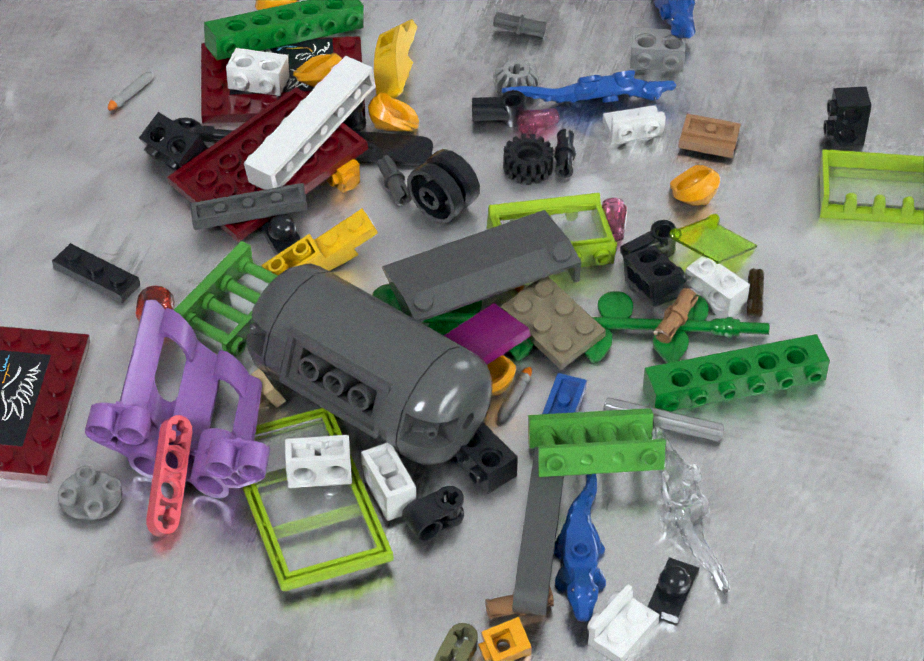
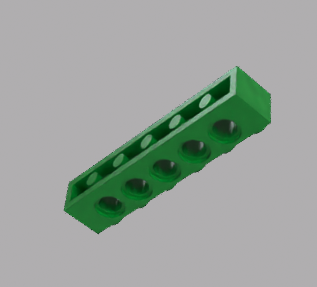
M304 0L204 22L205 46L216 60L230 58L236 48L262 51L364 28V5L360 0Z
M814 334L645 367L643 389L651 407L673 412L679 409L694 406L700 407L709 403L729 401L734 398L759 395L764 392L789 389L794 386L824 381L827 378L830 359L818 335Z

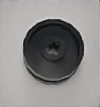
M442 149L436 151L424 164L414 169L407 178V188L416 206L427 217L440 223L452 221L460 214L463 208H467L480 194V184L476 173L462 156L451 150Z

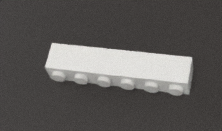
M345 56L336 64L331 72L315 86L313 91L300 101L294 111L283 119L275 131L265 138L256 151L248 156L244 166L249 183L264 190L283 187L376 87L372 67L348 56Z

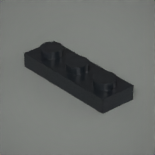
M71 243L52 260L53 269L120 303H123L140 286L139 277Z

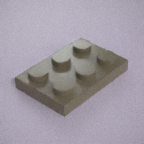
M549 277L534 281L501 306L504 311L529 328L531 336L528 339L560 370L603 339L606 334V330Z

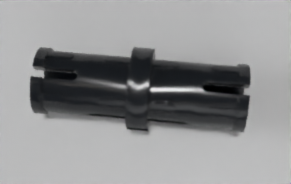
M566 129L558 131L557 146L554 151V157L557 160L555 173L560 178L562 170H564V178L572 176L573 161L576 156V149L573 146L574 133L569 130L568 137H566Z

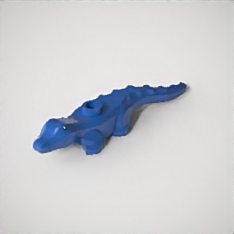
M654 0L655 7L659 9L661 19L671 26V35L676 38L690 39L696 32L693 20L695 0Z
M629 70L616 72L609 76L592 75L580 77L577 83L562 88L518 86L502 88V93L518 90L525 97L556 103H575L577 101L602 98L603 103L619 101L618 96L620 95L656 101L663 92L674 90L676 84L674 81L647 82L635 79V71Z
M587 474L586 485L571 504L565 523L555 542L554 555L561 559V568L555 577V588L561 593L567 590L568 601L573 608L575 618L580 622L591 620L595 604L598 600V594L606 587L605 576L598 567V559L605 553V547L591 521V506L597 493L596 474Z

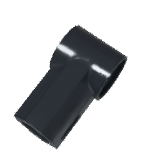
M510 90L501 97L472 98V120H502L505 125L511 127L520 126L526 121L525 95L518 90Z
M668 220L654 222L651 226V231L620 246V253L622 256L654 245L663 254L670 257L676 251L675 224Z

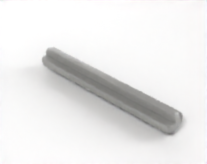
M610 397L604 403L603 411L651 408L654 427L713 441H720L723 436L724 425L722 423Z

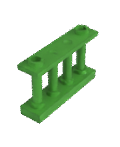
M243 241L174 309L175 312L179 313L189 323L192 329L221 343L222 350L227 351L234 357L244 352L247 335L250 333V324L255 323L251 316L252 311L246 315L219 300L225 293L232 292L255 304L260 293L237 281L248 273L269 284L278 276L253 263L251 245ZM213 310L236 322L238 325L228 334L201 320V318L207 312Z
M651 408L528 415L529 448L538 447L539 477L665 470L666 441L664 438L652 439L653 412Z

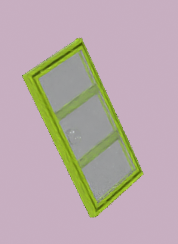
M323 408L257 425L255 441L267 446L269 444L270 446L266 475L261 481L242 487L282 591H288L394 561L393 551L351 454L352 484L288 488L285 439L342 435L334 414Z

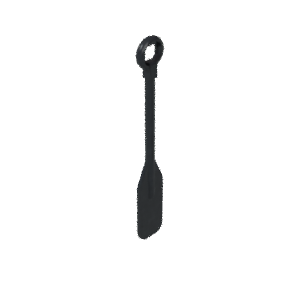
M188 117L173 120L183 127H194L193 133L205 142L221 140L234 131L215 129L213 126H201L198 121ZM355 131L368 144V150L356 157V161L377 163L383 156L388 155L395 164L419 166L424 164L433 153V142L428 137Z

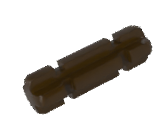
M761 268L749 270L748 283L750 287L747 300V315L750 318H760L763 315L765 272Z

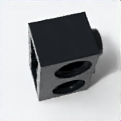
M867 87L833 88L832 99L827 101L828 120H824L823 124L824 135L829 137L831 147L864 146L872 107Z
M160 112L155 115L139 136L140 141L146 146L144 151L156 160L159 156L165 160L164 164L173 171L178 170L208 149L199 136Z
M652 245L623 256L625 281L653 307L677 299L680 291L684 288L686 276L683 269L676 266L666 254H663Z
M484 422L479 426L468 446L462 445L460 451L451 459L454 465L460 466L468 474L469 479L475 486H480L487 494L517 476L518 456Z

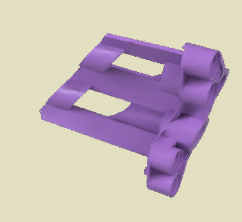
M146 300L120 401H116L115 404L96 403L91 405L85 427L86 436L92 441L126 456L130 466L135 471L148 478H153L161 424L166 419L175 415H182L192 425L186 481L191 482L203 494L214 498H225L228 496L230 488H241L264 479L270 454L269 444L267 446L255 441L262 390L261 380L249 375L241 362L227 351L220 350L218 355H216L197 340L192 327L179 313L169 308L164 309L157 300ZM164 337L175 341L186 355L179 393L172 402L166 401L161 397L155 384V373ZM220 380L230 384L239 395L232 432L220 428H211ZM176 425L172 426V430L176 431V436L181 435V432L176 429ZM171 452L166 454V463L169 467L176 469L178 465L177 457Z

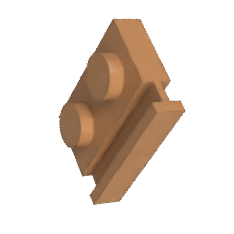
M687 113L678 148L733 158L741 123Z

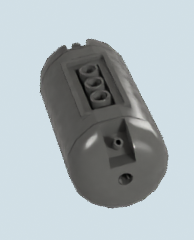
M310 263L288 268L268 284L252 309L251 316L255 323L250 324V333L247 335L246 345L257 368L380 443H389L397 453L409 460L427 466L439 465L451 460L460 451L462 445L468 446L474 438L477 429L486 418L491 404L493 382L488 366L482 358L320 266Z

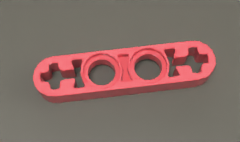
M175 415L166 419L160 427L146 518L148 530L157 537H163L175 532L180 522L192 439V425L182 415ZM176 425V429L181 432V435L176 436V431L172 430V426ZM168 452L173 453L178 459L176 469L169 467L166 463V454ZM164 482L170 484L173 488L174 494L171 499L164 497L161 492V486ZM162 515L163 520L168 523V525L165 527H163V523L161 521H158V517Z

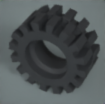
M522 134L521 139L517 136L513 137V141L509 140L506 146H504V173L506 175L509 174V179L512 181L517 178L516 183L521 184L522 180L526 181V185H531V181L538 184L540 183V178L543 181L548 179V175L552 174L554 149L550 147L551 143L549 141L544 142V138L541 136L535 139L536 135L531 134L530 138H527L526 134ZM522 158H533V159H536V160H534V161H524V160H521V159H522Z

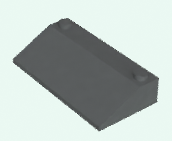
M542 210L384 265L382 269L402 312L422 323L426 319L564 270H568L574 283L579 282L581 261L569 238L548 213Z

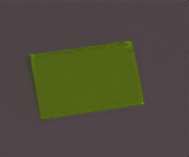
M715 213L684 227L674 228L669 233L674 241L705 258L713 260L716 264L739 256L758 246L719 225L720 217Z

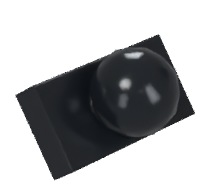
M287 214L276 215L259 227L275 255L301 239L296 231L295 221Z
M669 557L663 571L659 575L658 583L647 607L660 615L659 618L678 624L699 575L700 567Z

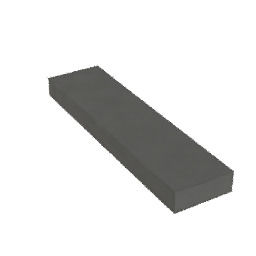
M304 183L191 203L194 230L308 210Z

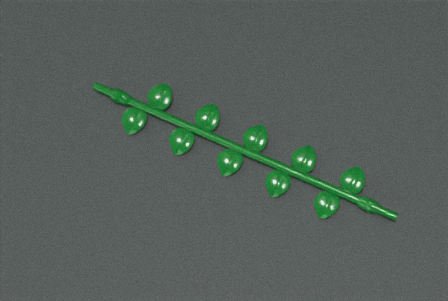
M390 284L381 285L374 290L372 294L374 297L402 312ZM607 292L598 300L597 308L602 317H592L606 330L605 337L584 352V354L592 364H596L605 357L612 346L613 336L609 329L654 331L663 319L630 318L633 312L631 298L624 292ZM696 294L695 296H698V301L687 315L688 320L683 326L678 328L671 342H660L656 339L657 335H654L653 346L666 363L680 361L687 352L689 338L685 332L711 333L715 336H724L726 338H732V336L739 337V334L769 335L770 325L769 323L740 322V319H733L732 317L706 321L709 312L707 301ZM482 300L426 319L422 323H430L427 327L444 336L458 327L457 324H462L478 314L482 309ZM527 338L508 352L515 361H521L529 354L534 344Z

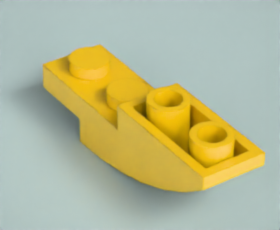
M413 19L380 34L378 37L374 56L376 94L383 92L392 98H396L404 90V85L413 64L408 56V51L411 43L414 41L418 28Z
M362 208L316 239H313L308 234L261 266L276 275H280L288 268L310 263L331 271L358 256L355 248L378 234V231Z

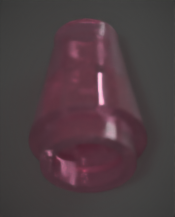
M555 108L525 110L517 119L519 131L530 137L531 134L537 135L559 122V114Z
M620 198L606 199L602 202V208L615 242H618L625 237L628 208Z

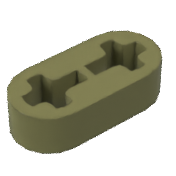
M458 623L452 626L440 646L434 661H451L452 658H455V661H471L478 646V633L474 626L467 623ZM468 637V640L463 641L460 648L457 647V640Z

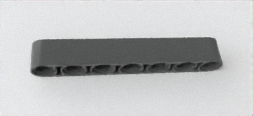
M536 446L520 546L512 612L546 616L564 476H538V447Z

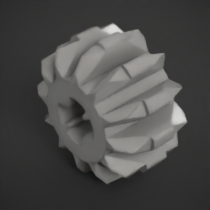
M518 57L516 60L506 58L505 62H498L495 73H493V82L496 93L503 95L502 88L537 87L539 76L536 65L529 64L528 59L522 61Z

